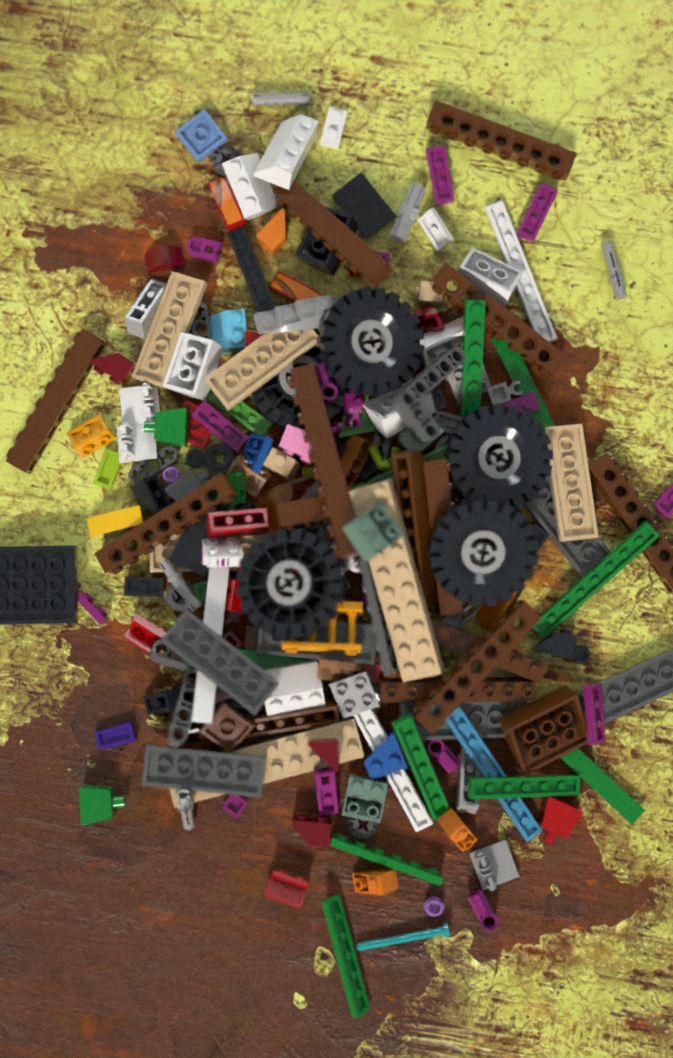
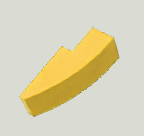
M140 505L87 518L90 537L129 530L145 521L143 508Z

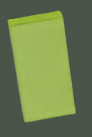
M108 448L105 449L93 484L109 490L113 489L122 463H119V452Z

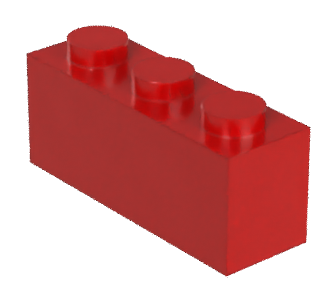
M266 508L208 513L205 520L208 539L265 534L269 528Z

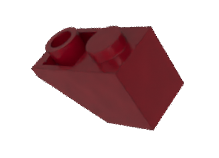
M119 353L93 358L90 361L94 366L93 370L101 375L106 373L110 376L109 380L117 385L122 383L125 386L136 366L134 362Z
M297 814V816L292 817V825L309 846L329 848L331 820H327L328 817L316 816V818H308L306 814Z

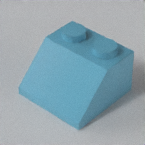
M245 309L226 310L209 317L210 338L224 347L222 354L239 353L245 349V332H248Z

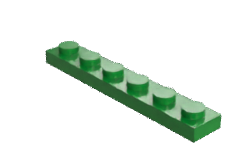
M464 300L463 350L466 357L462 363L460 417H466L481 408L485 300Z
M410 714L391 723L433 820H436L450 808Z
M577 774L468 778L469 799L580 795V775Z
M342 834L332 835L330 846L439 886L443 882V877L439 874L440 871L435 868H422V864L412 860L410 863L403 861V857L396 854L389 856L384 854L385 851L380 848L374 847V849L366 847L367 844L358 840L355 843L351 842L347 836Z
M334 894L321 901L351 1016L352 1018H359L370 1010V1005L340 894Z

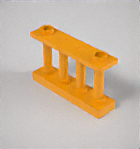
M344 601L343 605H340L338 608L339 613L337 616L339 614H347L348 616L347 644H336V616L334 620L331 619L328 623V643H316L315 632L314 635L308 637V642H296V639H288V642L282 641V650H286L287 653H297V651L345 652V655L349 656L361 653V645L355 644L356 617L362 615L363 602Z

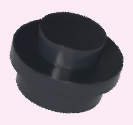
M192 449L186 454V463L191 468H199L204 464V454L198 449Z
M576 645L572 661L577 664L586 663L590 658L588 648L583 645Z

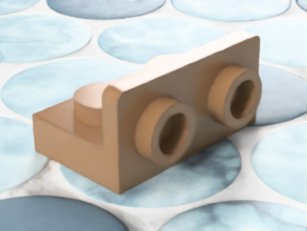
M240 454L234 459L226 474L244 471L246 492L257 498L272 474L263 466L260 474L251 470L252 464L247 462L245 455Z
M319 660L317 678L319 680L339 681L346 678V674L353 675L354 671L362 672V664Z

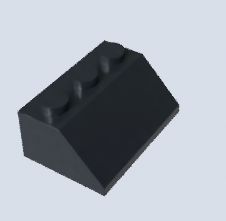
M324 206L356 234L359 226L353 216ZM308 228L295 256L316 270L334 276L341 263L335 255L336 251H329L323 245L324 241L321 238L317 240L311 234L312 230Z

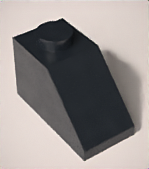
M157 474L142 478L130 487L138 505L154 514L171 505Z
M560 629V633H551L534 644L531 650L573 659L577 636L571 635L572 631Z
M180 687L143 696L148 715L174 710ZM184 695V696H183L184 700H185L186 702H188V701H187V696Z

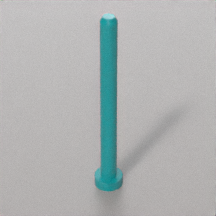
M442 923L443 927L359 942L356 944L357 950L362 951L445 935V938L450 937L448 924Z

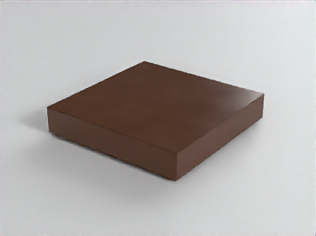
M224 700L214 711L212 724L204 723L199 728V732L226 752L231 753L255 727V723Z

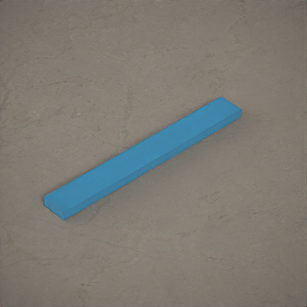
M459 706L445 720L482 777H506L480 735ZM521 797L497 798L526 842L543 831Z

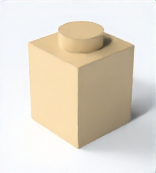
M421 281L420 286L416 287L415 298H418L417 304L426 305L430 303L434 307H440L442 293L438 295L431 289L430 282Z

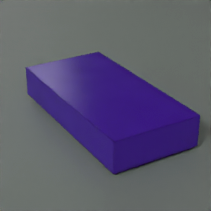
M132 721L94 732L99 751L137 740Z

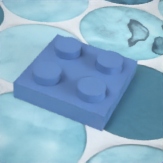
M205 109L175 131L176 136L198 164L216 151L217 148L228 142L225 134Z

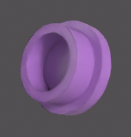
M167 466L162 472V478L167 484H172L181 477V471L176 466Z
M431 896L425 901L424 909L429 916L436 917L443 912L444 904L439 897Z

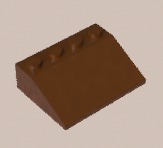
M567 685L498 718L503 735L524 776L589 743L587 725L578 696Z

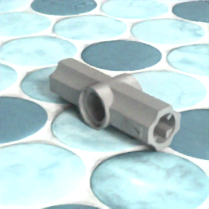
M411 183L405 200L401 202L397 212V219L393 225L390 237L398 242L406 241L410 228L418 216L419 206L426 192V188L421 184Z

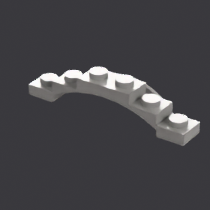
M330 294L297 300L294 304L278 306L274 310L255 313L253 317L258 333H282L316 329L320 321L324 320L325 317L323 315L326 310L344 295L331 297Z

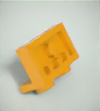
M100 414L67 432L73 448L82 458L92 454L115 439Z

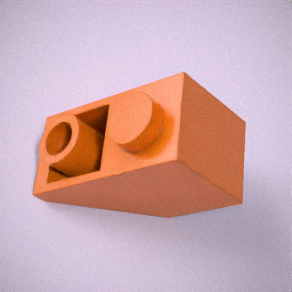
M284 209L274 212L269 219L270 221L266 225H262L256 232L257 242L273 257L286 244V216Z
M452 808L437 819L448 837L462 852L471 848L478 840Z
M381 867L352 873L356 893L384 896L399 889L397 873L393 868Z

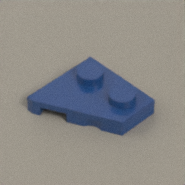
M249 433L242 451L246 456L247 462L253 466L251 470L260 474L266 456L272 448L273 439Z
M395 731L391 732L384 742L380 743L376 750L364 760L371 780L408 768Z

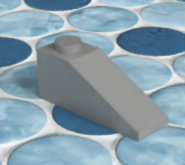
M150 279L125 316L128 334L144 339L147 337L167 283Z
M461 748L456 812L475 814L479 808V799L468 798V778L480 777V772L464 748Z

